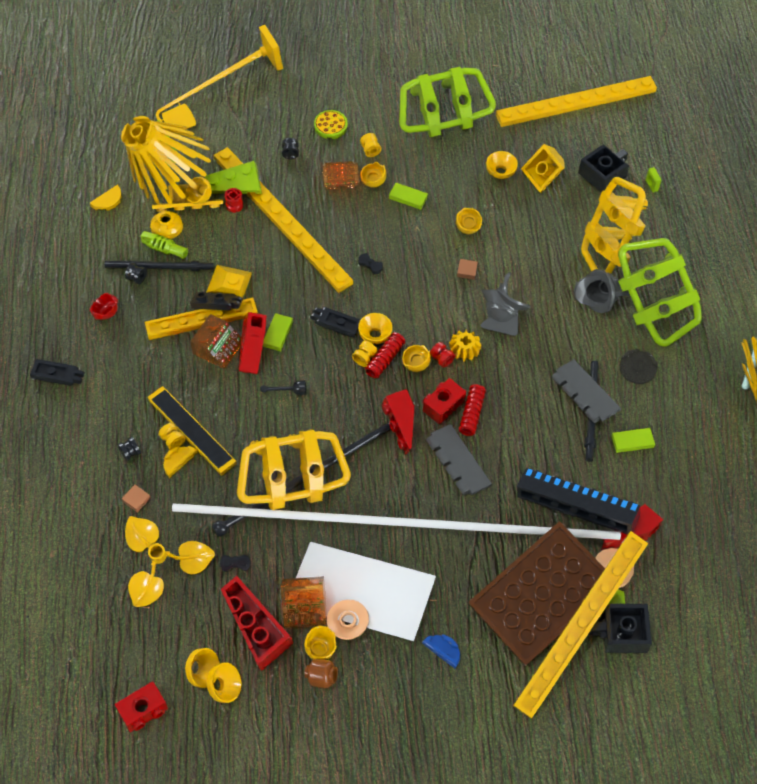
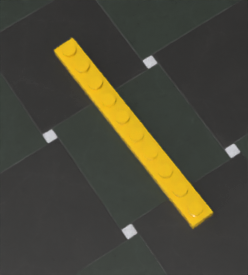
M647 76L496 110V117L500 126L505 127L654 93L657 90V86L652 77Z
M632 531L628 533L513 706L530 719L534 716L648 545L646 541Z

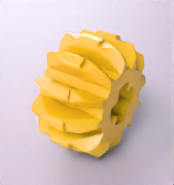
M466 329L462 333L459 330L457 335L453 334L449 347L455 353L456 360L462 358L464 362L468 358L472 361L473 357L479 355L481 349L480 338L475 336L474 331L468 333Z

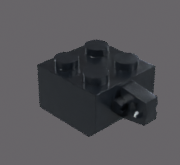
M603 144L581 159L578 173L602 193L614 177L622 179L627 177L630 165L625 161L627 160L628 153L623 149L615 154Z
M608 604L602 612V619H599V622L594 624L588 634L600 636V639H604L605 653H648L652 645L648 604Z

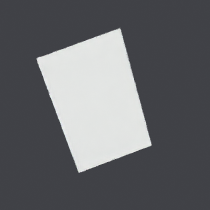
M310 542L286 604L326 602V608L315 609L316 612H313L314 609L303 610H310V612L316 614L323 611V616H327L331 607L337 602L355 600L360 602L368 612L369 623L367 628L414 641L436 576ZM353 612V613L355 614L356 620H357L355 625H358V623H359L358 615H357L355 612ZM346 615L342 621L352 624L354 618L351 615Z

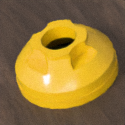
M506 151L494 152L488 156L486 161L488 173L498 179H506L513 176L518 166L516 157ZM498 168H503L506 172L498 173L496 170Z
M162 211L154 215L150 228L153 234L173 239L182 232L183 223L177 213ZM163 217L171 218L168 222L160 221Z
M380 313L367 314L359 322V334L364 341H369L372 344L384 343L391 336L392 322L387 316ZM372 331H379L381 335L379 337H372L370 333Z
M200 648L194 650L189 655L185 665V672L188 681L193 686L207 688L209 671L215 665L220 664L213 650ZM196 661L198 663V671L194 674L192 665Z
M230 663L215 665L207 676V689L215 701L230 703L240 694L241 677L235 666ZM215 678L220 682L219 690L214 688Z

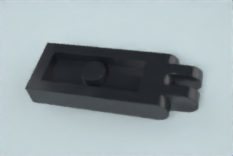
M196 292L190 304L192 309L230 311L231 309H238L243 299L235 294Z
M315 307L310 316L312 320L316 321L317 325L355 338L359 331L358 326L361 319L327 307L322 309Z
M40 359L35 360L30 373L31 379L72 386L73 383L81 384L82 377L85 375V372L79 370L77 366Z

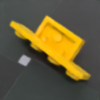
M177 184L187 198L188 193L185 189L188 184ZM168 185L172 204H152V209H156V212L167 211V208L173 207L174 210H185L187 206H192V209H201L202 205H209V208L220 207V204H223V199L193 204L186 198L182 199L173 187Z

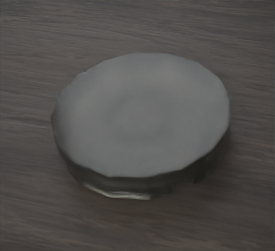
M640 349L626 352L619 363V370L622 376L634 384L650 382L655 377L658 367L655 357L647 351H640Z

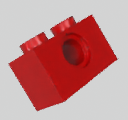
M449 378L445 382H441L432 394L429 393L423 399V412L440 425L465 402L467 391Z
M153 681L114 704L129 732L142 729L146 722L153 718H160L168 709L164 698ZM141 705L148 706L144 712H138L137 709Z

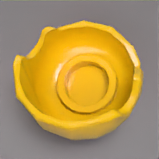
M378 162L367 164L360 172L361 181L370 188H377L386 180V168Z
M201 176L194 177L192 180L198 185V188L193 189L188 184L185 189L188 193L186 199L193 204L205 203L212 194L210 182Z
M463 208L456 215V226L463 234L476 233L482 226V217L474 208Z
M424 345L409 346L402 356L404 366L413 372L424 371L429 366L431 360L430 352Z
M319 625L313 627L307 634L304 642L307 655L311 659L327 660L331 658L337 647L335 633L326 626Z

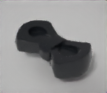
M368 253L359 256L358 264L369 268L374 275L379 274L383 270V263L370 259Z
M243 554L240 557L223 555L219 564L224 572H227L232 567H239L247 571L251 566V560L247 554Z

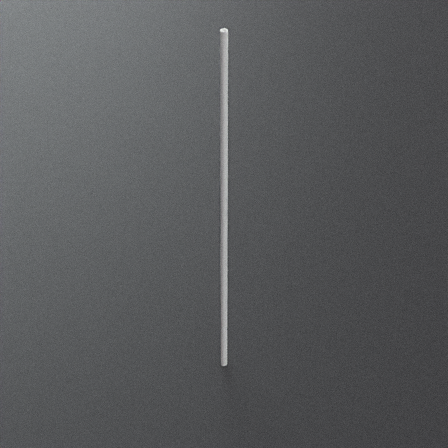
M174 503L172 505L173 512L544 535L552 528ZM568 529L574 537L620 540L621 532Z

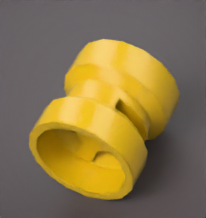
M367 133L361 137L360 143L367 157H375L381 152V146L374 133Z
M363 341L359 345V350L352 354V359L358 365L366 367L370 359L378 353V350L371 342Z
M168 423L159 430V437L166 441V446L170 450L177 446L180 447L185 442V436L178 432V428L174 423Z

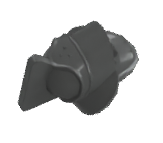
M595 269L586 277L581 278L576 283L573 291L575 300L581 304L589 305L592 310L598 313L609 312L619 296H630L628 290L622 292L618 282L619 279L600 269Z
M508 272L504 275L503 284L500 283L499 288L496 290H481L487 301L486 310L489 318L481 323L480 326L484 329L516 336L518 334V311L530 309L531 306L509 297L508 282L511 272Z

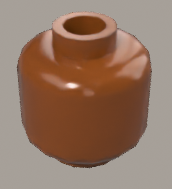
M313 659L305 668V678L308 679V683L313 687L329 688L337 681L338 668L331 660Z

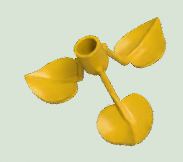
M129 516L125 528L128 546L138 553L143 552L148 547V555L152 561L151 574L141 571L134 574L129 581L128 590L133 606H148L162 595L164 582L161 578L154 577L156 564L163 563L167 556L180 560L182 571L195 575L207 568L215 557V552L203 543L187 541L180 545L178 549L180 556H176L169 551H165L161 544L156 543L159 538V530L155 523L147 519Z

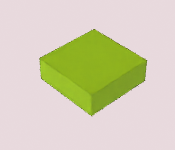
M655 167L649 168L646 176V182L652 192H657L661 184V178Z

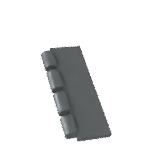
M574 359L558 368L556 373L552 375L554 381L562 387L571 399H574L573 401L580 409L586 411L585 414L593 423L599 420L604 421L621 410L613 399Z
M451 424L432 432L431 436L426 439L432 450L436 451L435 454L442 465L447 466L445 469L454 482L457 481L456 486L463 495L469 493L473 495L492 485Z

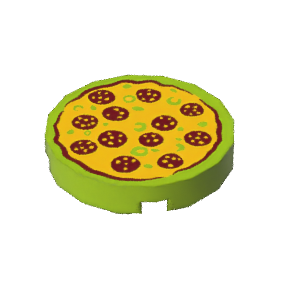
M323 111L314 120L315 131L322 138L337 139L342 137L347 131V118L339 111Z

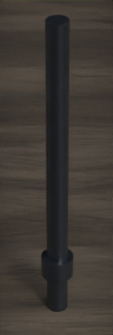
M196 260L191 262L105 261L104 263L105 268H127L131 262H134L139 267L143 266L147 269L214 270V263Z
M591 361L590 376L596 383L598 380V361ZM589 417L584 447L586 448L585 460L592 462L594 449L596 448V439L594 438L595 423Z

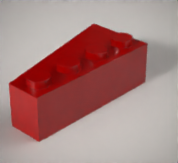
M235 576L221 588V591L258 667L262 671L294 642L291 636L239 577Z

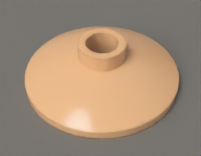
M355 600L337 602L331 607L327 615L328 628L335 633L337 638L344 640L359 637L367 629L369 623V615L366 608ZM354 613H356V614L358 615V618H359V623H358V625H355L357 620H356V616H355ZM351 615L354 621L352 624L346 625L342 621L343 617Z

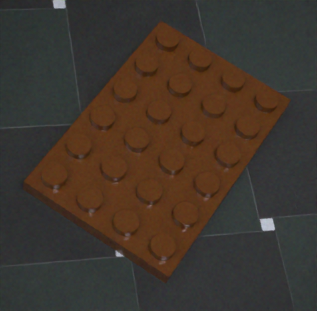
M559 521L468 602V605L526 667L561 635L605 568Z

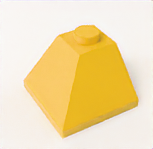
M543 144L521 170L536 189L542 193L565 168L564 159L555 148Z
M217 265L206 293L221 292L224 294H235L243 299L252 272Z

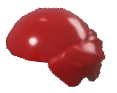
M103 293L90 306V313L96 320L110 319L117 312L118 299L114 295Z

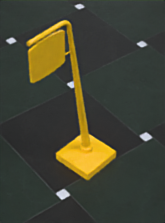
M266 25L259 27L263 46L258 51L160 108L156 112L157 120L186 126L187 128L183 130L195 126L196 121L191 110L186 104L180 105L179 102L261 56H267L277 71L282 70L283 65L279 46ZM176 103L179 104V106L162 113L163 119L159 117L160 112L175 105Z

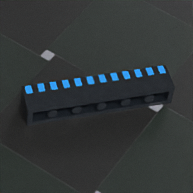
M526 468L517 485L518 498L627 535L630 531H634L640 517V505L632 501H625L614 495L598 492L593 488H586L574 482L564 481L556 476L543 474L538 470Z

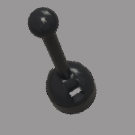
M306 380L296 381L293 386L267 387L262 385L260 391L265 393L267 391L293 390L296 395L302 396L306 395Z

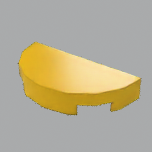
M118 184L90 202V207L95 210L106 209L109 211L119 205L122 193Z
M177 446L169 450L164 457L165 474L171 478L198 453L197 449L191 446Z

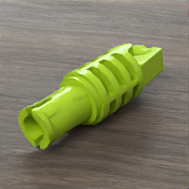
M146 231L141 234V242L153 250L166 255H176L182 259H185L188 255V248L175 244L169 238Z

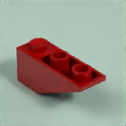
M248 312L243 321L238 370L240 372L256 375L258 373L267 315Z
M407 389L385 396L382 402V410L385 415H388L390 428L398 437V446L406 455L412 448L414 404Z
M644 504L640 507V517L633 533L646 541L660 528L663 519ZM621 533L620 540L603 539L604 543L601 550L619 548L627 534Z

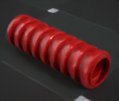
M393 332L381 349L378 350V353L375 354V357L365 367V371L370 377L379 378L383 370L386 369L402 346L405 345L406 341L401 334Z
M473 384L469 387L467 401L465 402L461 418L462 421L459 426V432L466 436H472L476 433L479 414L481 413L486 389L478 384Z

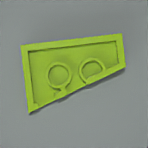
M255 161L205 176L210 182L212 194H225L230 188H237L242 194H247V192L262 194Z

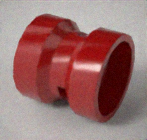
M237 188L228 189L224 194L226 209L232 213L241 211L243 208L242 192Z
M438 342L430 350L431 358L437 360L442 368L450 365L455 358V353L447 350L446 345L442 342Z

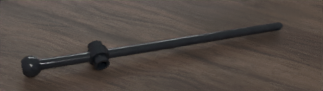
M389 422L342 450L344 456L350 455L391 430ZM335 454L322 462L324 470L338 462ZM315 467L309 470L310 474L314 472ZM302 474L285 484V493L303 483ZM259 491L253 496L264 495V493L262 491ZM257 503L247 507L272 510L269 507V503ZM233 515L225 521H216L212 529L217 536H224L229 527L247 516Z

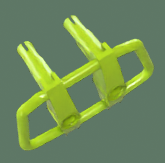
M456 67L443 73L420 75L416 79L402 85L400 89L399 125L407 133L427 131L429 137L441 135L442 129L459 125L461 130L473 127V120L491 114L496 108V102L481 71L477 68ZM465 74L476 76L489 102L488 108L472 113L471 96L469 95L464 78ZM442 80V87L444 89H451L452 103L458 119L440 123L439 104L431 82ZM409 89L413 96H419L420 110L423 114L425 125L408 126L406 124L407 90ZM460 96H463L465 99L463 105L459 103ZM428 103L433 106L432 112L427 110Z
M660 238L627 243L621 246L618 257L624 277L619 279L618 282L622 292L628 290L637 310V312L633 313L636 324H644L657 345L667 347L700 324L702 321L700 297L696 288H693L684 267L686 264L682 254L678 253V250L670 240ZM665 246L669 251L664 260L646 265L633 273L630 272L626 257L627 251ZM647 270H653L655 276L647 278L644 273ZM678 270L684 284L679 289L678 294L660 299L658 302L643 308L635 288L652 284L656 280ZM662 304H667L669 306V310L667 312H661L659 310V306ZM692 305L694 319L667 339H662L651 321L667 318L671 314Z

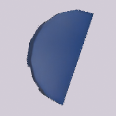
M442 634L428 636L422 641L424 646L456 669L460 660L458 644L452 638Z

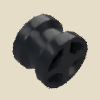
M286 138L282 141V156L285 159H295L299 155V144L295 138Z
M131 262L125 271V278L127 280H134L137 284H141L147 275V268L139 267L134 262Z
M133 437L128 438L125 443L120 442L117 444L126 461L131 460V457L134 455L138 456L141 454Z

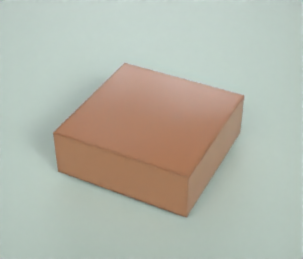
M460 259L457 277L475 280L478 262Z
M134 485L123 496L122 502L138 513L151 497L144 490Z

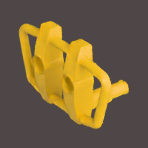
M614 177L605 191H602L593 218L585 228L581 253L591 271L598 268L588 251L590 243L597 253H600L610 261L605 272L612 274L616 265L621 267L618 257L621 246L629 243L632 239L631 237L641 236L646 226L639 218L641 211L646 209L643 206H648L645 191L642 187L620 177ZM619 185L637 193L638 198L616 196L612 191ZM603 211L611 222H614L622 229L602 227L598 222ZM626 252L627 261L629 262L631 257Z
M310 429L299 431V435L290 434L287 437L281 438L270 436L261 438V441H252L249 446L243 449L237 486L239 500L245 504L269 503L270 509L276 510L285 508V502L306 498L310 503L322 501L324 492L345 486L350 480L351 472L337 436L331 432H315ZM317 439L330 440L343 473L341 479L323 484L324 466ZM289 445L300 450V470L305 490L285 494L286 473L279 446ZM252 453L262 456V476L267 495L247 496L245 494L249 457ZM314 464L315 470L310 474V466ZM274 471H277V478L272 481L271 475Z

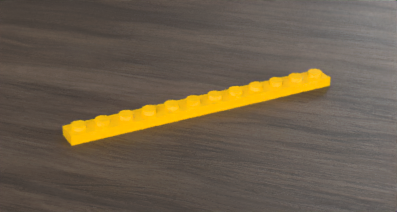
M228 147L214 154V160L223 170L243 164ZM261 182L262 194L247 192L250 199L338 293L353 285V279Z

